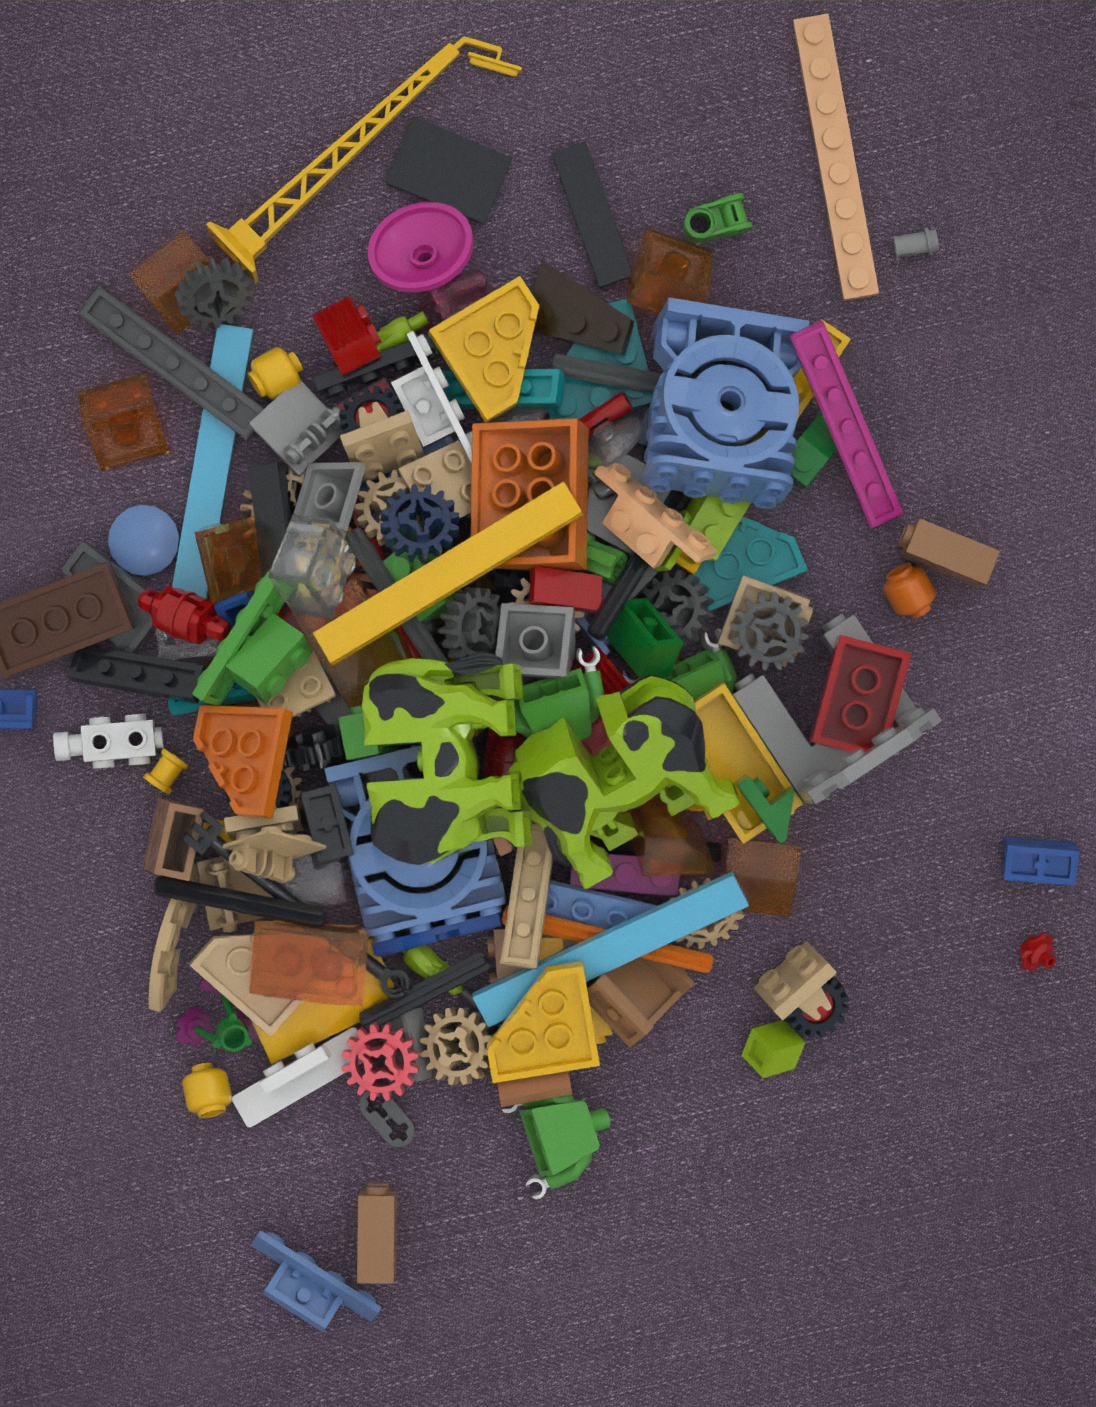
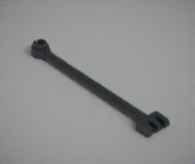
M203 810L199 816L204 822L210 824L208 829L205 830L194 822L190 828L201 836L200 839L196 841L191 835L186 833L181 839L201 855L210 847L229 862V857L233 851L223 848V844L227 842L218 836L225 826ZM242 872L272 897L305 904L277 881ZM326 921L324 927H312L379 980V987L384 994L392 998L405 995L398 987L389 988L387 986L388 978L397 976L398 985L407 990L409 989V978L402 970L397 968L388 969L328 921Z

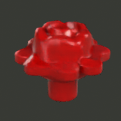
M1041 932L1038 936L1032 935L1020 945L1021 968L1024 970L1028 969L1030 972H1034L1040 966H1044L1047 969L1052 968L1056 963V957L1052 955L1054 952L1052 946L1054 938L1044 932Z

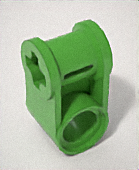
M744 194L729 195L712 203L691 209L682 224L684 237L691 243L701 244L722 237L735 236L753 229L752 222L747 220L742 203L745 199ZM695 217L703 218L708 223V231L705 233L693 231L690 226V220Z

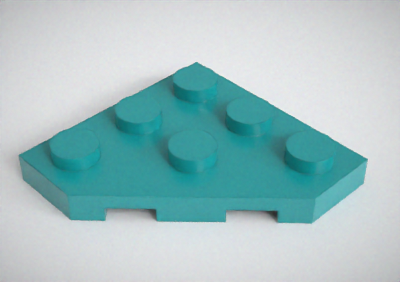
M630 298L608 303L634 321L625 356L574 343L567 353V356L649 371ZM564 377L561 408L547 409L550 420L580 419L621 391L626 394L633 409L651 404L653 393Z
M743 516L716 561H703L694 576L700 578L699 584H704L709 588L704 596L714 600L713 604L707 606V610L710 612L732 603L742 575L775 585L804 573L808 569L793 536L776 531Z

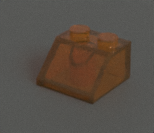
M646 228L629 278L627 303L641 310H648L657 314L661 312L668 297L706 303L710 295L713 251Z
M185 230L128 274L177 335L192 325L189 323L187 316H182L175 297V292L178 291L177 280H186L185 270L196 271L195 263L200 262L203 266H206L209 262L208 258Z
M147 373L77 392L81 418L101 471L170 453L157 402Z
M254 516L231 519L197 530L195 537L211 603L254 591L256 584L262 578Z
M653 797L643 805L632 809V817L634 818L639 835L631 840L642 876L714 873V864L701 826L685 812L681 811L671 816L666 803L658 797Z
M727 838L723 875L733 871L749 902V906L742 909L743 912L790 917L797 883L800 846L752 840L742 844L740 839Z

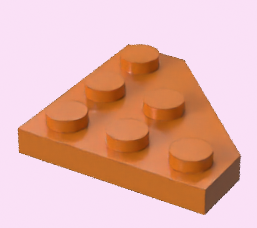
M199 706L193 741L198 750L205 754L210 763L208 767L219 787L225 789L231 800L229 804L235 814L249 818L273 819L293 715L292 711L285 708Z

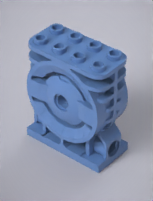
M668 297L653 324L652 338L655 339L653 358L664 371L654 388L648 413L649 428L646 431L648 447L644 452L646 467L643 470L642 482L648 485L650 490L655 492L681 491L686 496L700 498L705 495L719 497V500L725 503L751 502L756 507L763 509L774 508L776 504L784 501L793 488V478L790 476L795 464L792 452L796 448V439L793 437L799 414V398L794 378L802 368L788 335L809 326V321ZM706 369L696 378V380L687 377H681L682 375L691 376L696 370ZM721 401L730 403L734 411H728L723 408ZM762 428L772 429L768 430L765 435L753 443L735 446L750 441Z
M422 745L324 768L329 786L336 785L343 815L352 820L348 834L354 854L348 858L355 885V893L358 897L360 913L365 926L366 937L374 936L375 943L396 938L398 936L397 931L409 928L410 934L430 930L432 927L431 922L444 919L445 925L466 921L467 913L479 911L481 917L502 912L501 905L507 903L492 839L474 842L469 847L436 863H424L421 865L395 860L373 845V841L360 844V836L371 834L370 798L368 799L363 774L391 767L397 771L399 780L424 779V777L407 778L405 773L407 765L417 761L418 751L422 749ZM356 805H360L361 808L357 815L346 809ZM480 848L479 856L464 859L456 876L445 886L432 892L409 893L392 886L385 879L372 882L368 876L386 871L394 880L403 885L426 887L438 883L451 872L456 864L459 853Z

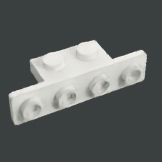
M414 331L407 333V336L422 367L392 381L391 384L404 410L409 411L423 447L455 431L472 463V431L465 434L459 422L465 417L456 399L449 402L443 388L449 385L440 367L432 369L426 357L432 354V351L424 335L421 334L416 337Z
M351 1027L317 1048L313 1042L294 1053L297 1058L286 1066H284L282 1061L277 1062L263 1071L265 1078L234 1095L232 1102L246 1126L250 1128L346 1073L342 1071V1066L348 1063L349 1060L341 1055L344 1050H352L347 1044V1040L351 1036L359 1039L357 1028ZM358 1058V1065H360L363 1061Z

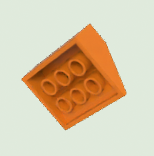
M557 419L472 424L470 538L563 481L584 514L494 569L530 570L534 566L567 571L587 570L589 428L580 420Z

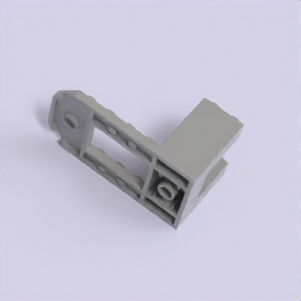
M843 613L823 625L822 628L825 633L818 637L831 657L836 638L839 635L873 643L855 615L846 619ZM752 673L734 685L736 692L732 694L803 804H817L830 796L831 792L837 788L841 790L917 740L922 736L923 731L933 728L942 721L934 708L923 710L922 707L916 708L902 688L892 728L889 727L872 738L871 741L875 746L866 752L862 748H857L853 752L848 753L815 743L810 745L764 675L755 678Z

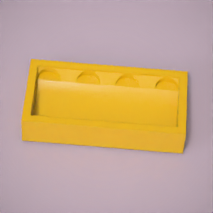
M720 682L694 700L696 713L703 724L706 748L705 757L714 776L719 779H731L733 783L744 774L748 775L752 780L758 777L770 792V795L766 797L768 802L791 786L725 683ZM735 785L740 803L723 813L742 844H744L767 828ZM794 792L791 812L803 805L796 792Z
M373 938L357 944L385 966L381 956H374L371 944L375 943ZM341 952L343 957L271 1037L251 1020L270 1063L273 1064L294 1054L312 1042L315 1044L360 1023L359 1014L390 998L381 991L379 980L344 952ZM389 977L387 980V986L389 988H394V984L391 978Z

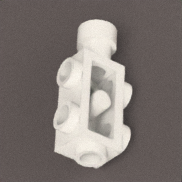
M146 714L125 715V722L111 723L110 717L90 718L89 725L81 726V734L69 735V732L53 734L56 761L71 760V756L83 755L84 762H93V769L115 767L114 760L128 759L129 766L150 764V757L158 756L157 749L164 747L162 727H155L154 720H146ZM134 732H139L143 737L142 743L138 746H133L129 740ZM99 735L104 736L107 740V744L103 749H97L94 746V739Z

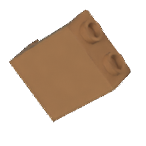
M639 957L600 975L587 990L590 1006L629 1047H632L653 1029V1025L695 983L688 976L684 968Z

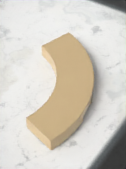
M193 863L189 881L200 883L197 865ZM171 899L158 934L150 972L148 999L149 1009L161 1012L177 990V971L181 951L175 949L179 940L181 927L186 929L189 925L192 914L197 906L195 903Z

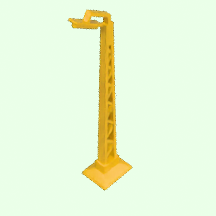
M465 36L454 45L448 43L245 221L241 218L229 230L211 221L208 222L206 227L209 236L234 263L239 262L242 270L249 272L251 280L256 285L259 279L254 260L267 249L266 243L460 56L458 50L466 44L497 54L496 59L468 52V59H470L469 62L472 65L513 77L522 73V67L500 61L502 48ZM414 83H420V84L413 90V88H414ZM408 89V95L401 96ZM391 103H399V104L390 112V110H391ZM385 110V118H375ZM366 125H373V126H375V127L365 136V134H366ZM360 131V142H348ZM338 150H350L338 162ZM332 156V169H317ZM308 176H320V177H322V178L306 193V191H307V177H308ZM301 183L300 200L284 198ZM274 206L291 207L275 223ZM268 212L269 229L259 237L251 226Z

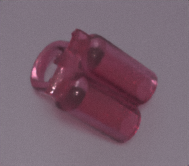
M478 269L456 276L440 287L430 290L432 295L420 303L418 313L424 311L427 315L428 306L430 304L431 306L436 305L434 309L437 313L440 312L442 319H439L438 322L441 323L490 293L486 292L487 280L484 273ZM430 322L424 328L429 331V329L436 325Z

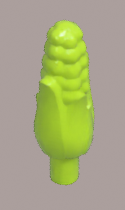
M421 311L409 319L406 316H401L380 328V331L377 333L382 342L376 345L379 353L409 342L407 333L414 331L417 337L415 331L430 323L426 313Z
M427 945L402 952L405 964L424 979L450 967ZM463 984L448 992L451 995L460 994Z

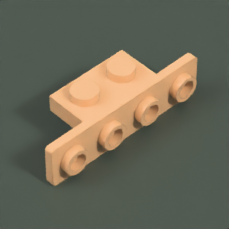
M615 462L597 467L594 474L618 494L602 524L651 567L661 566L674 544L697 563L715 557L718 551L710 544L709 539L686 524L679 512L663 504L657 498V494L654 491L650 490L647 486L641 485L633 478L627 467Z

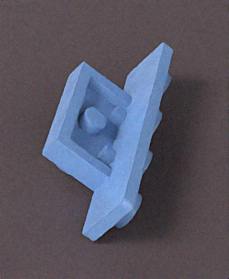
M550 880L545 914L603 929H610L657 907V905Z
M259 1231L253 1240L252 1247L280 1264L262 1294L321 1332H324L341 1303L371 1322L379 1313L381 1306L376 1304V1299L363 1290L356 1291L345 1284V1279L336 1272H326L315 1265V1260L308 1254L300 1251L296 1253L286 1247L284 1240L278 1235Z

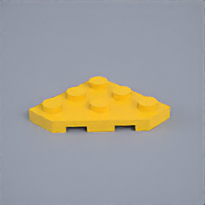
M521 276L428 331V335L485 423L515 407L519 398L539 310L538 302Z
M583 961L547 966L487 1043V1054L493 1083L600 1066Z

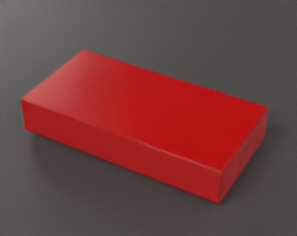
M534 566L530 569L529 604L574 607V611L596 614L601 606L602 576Z

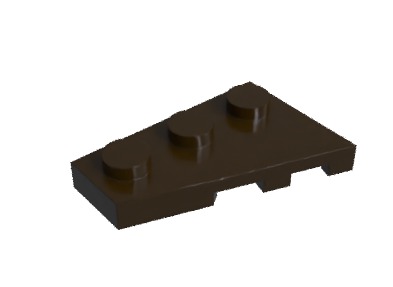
M541 261L532 295L539 304L533 333L625 356L634 321L558 270Z

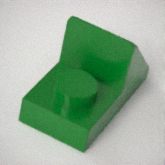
M744 774L734 784L775 840L780 844L787 840L795 789L789 786L768 802L766 797L770 795V792L758 777L752 780L748 775Z

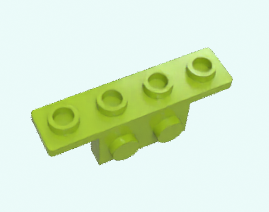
M707 495L700 498L691 497L692 499L687 508L682 510L680 514L686 524L709 539L710 544L718 551L715 557L709 559V561H716L751 502L725 503L720 501L719 497ZM674 544L662 565L653 569L656 571L671 570L682 550Z

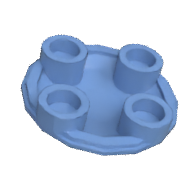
M138 505L127 508L116 517L109 530L108 545L111 555L122 569L131 574L151 576L161 572L171 564L178 552L180 535L176 524L166 512L155 506Z

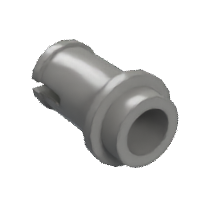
M926 227L923 232L893 236L896 259L927 252L928 256H931L933 251H939L936 229L929 230Z

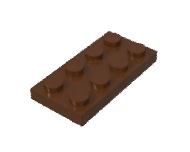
M110 561L0 603V674L2 679L136 628Z

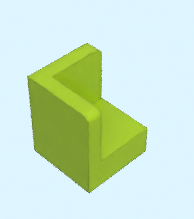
M780 1020L752 1028L741 1056L762 1078L793 1070L797 1065L806 1042L786 1021Z

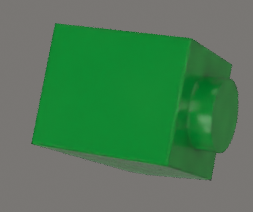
M821 412L797 440L796 448L792 452L795 464L790 476L793 478V482L803 490L836 450Z

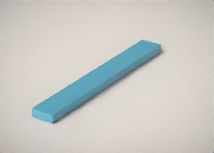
M221 324L216 331L210 368L241 392H244L254 330ZM203 408L172 587L193 591L198 596L208 599L236 432Z
M731 871L539 961L537 970L524 968L472 993V998L488 1027H491L507 1019L547 966L583 961L587 982L749 906V902L736 876Z

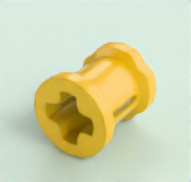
M163 747L160 752L162 757L151 773H146L143 778L164 793L170 795L172 784L180 772L187 770L190 765Z

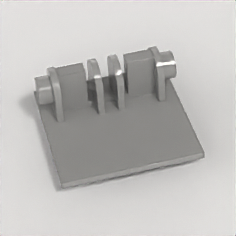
M301 380L298 386L282 392L248 424L297 476L308 467L309 463H313L337 441L340 435L344 434L339 421L341 420L339 415L340 409L334 407L332 410L328 409Z

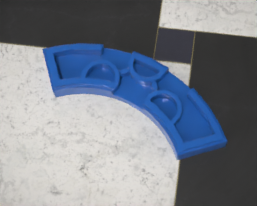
M504 909L500 913L484 917L477 915L469 917L466 921L451 925H445L444 923L433 926L427 931L414 934L406 933L390 940L371 943L374 956L377 955L379 957L403 952L451 938L455 935L462 936L504 926L502 923Z

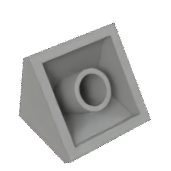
M362 462L309 463L289 529L295 533L343 546L366 465ZM314 533L332 535L335 538L330 539L326 536L314 535Z
M502 603L496 656L502 658L503 665H521L522 676L567 679L575 658L574 607Z

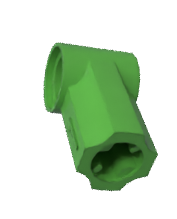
M587 534V570H574L573 572L582 571L587 574L602 576V580L614 584L625 567L628 557L624 552L596 542L592 536Z

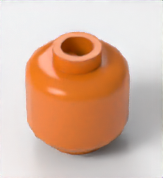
M906 563L896 567L886 575L887 581L883 586V590L897 615H911L915 619L931 610L929 604L935 599L936 591L923 567L912 566L911 563Z

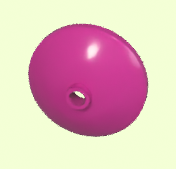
M439 202L410 204L391 213L374 230L368 245L369 264L377 279L394 290L402 292L432 290L446 284L464 269L473 252V232L466 217L452 206Z

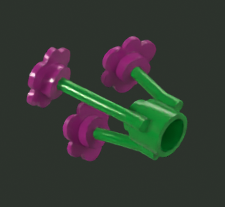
M204 978L199 982L201 990L205 992L212 991L215 995H221L226 1010V1018H223L218 1023L216 1034H212L213 1029L209 1025L212 1019L211 1015L206 1012L202 1013L201 1009L196 1006L187 1009L185 1016L178 1017L176 1021L179 1027L175 1035L176 1040L182 1044L188 1043L191 1047L199 1046L201 1040H208L214 1048L223 1046L224 1049L235 1052L245 1046H250L252 1041H260L250 1018L240 1009L235 1013L232 1002Z

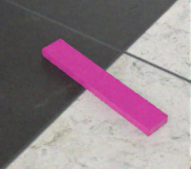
M820 320L788 335L868 526L872 529L904 514L824 322Z

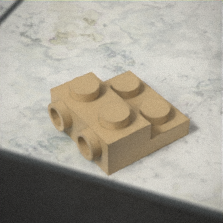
M742 575L717 642L736 650L742 646L741 643L732 644L731 638L738 635V631L731 629L730 623H739L740 618L734 612L736 609L746 611L747 607L744 602L746 598L754 604L758 602L757 593L760 592L765 597V600H770L772 592H777L779 602H782L788 596L792 599L789 608L792 609L799 605L802 611L797 618H805L808 620V623L813 612V607L808 606L810 599L778 586ZM763 608L754 614L759 617L768 615L774 608ZM787 615V619L784 622L785 632L793 636V624ZM755 623L765 634L763 639L766 640L768 636H777L783 639L774 628L776 623H772L769 627ZM746 626V639L749 646L752 647L755 634L751 628ZM781 646L769 648L765 655L779 653L785 648ZM794 651V652L792 653V656L794 657V660H795V658H796V656H797V653H798L797 651ZM785 658L781 660L783 667H786L788 662Z

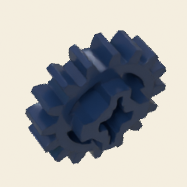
M413 484L411 493L406 494L400 488L398 490V500L390 497L387 499L388 509L381 510V521L383 523H380V531L382 535H386L385 545L387 547L396 545L395 555L397 557L406 552L408 553L409 562H413L416 555H421L423 562L427 563L429 554L433 553L436 557L442 555V547L452 549V538L459 535V526H457L459 524V513L453 512L455 505L453 500L444 502V491L441 490L436 495L431 494V485H427L424 492H419L416 484ZM416 515L419 516V520L422 522L423 532H421L420 525L416 521Z

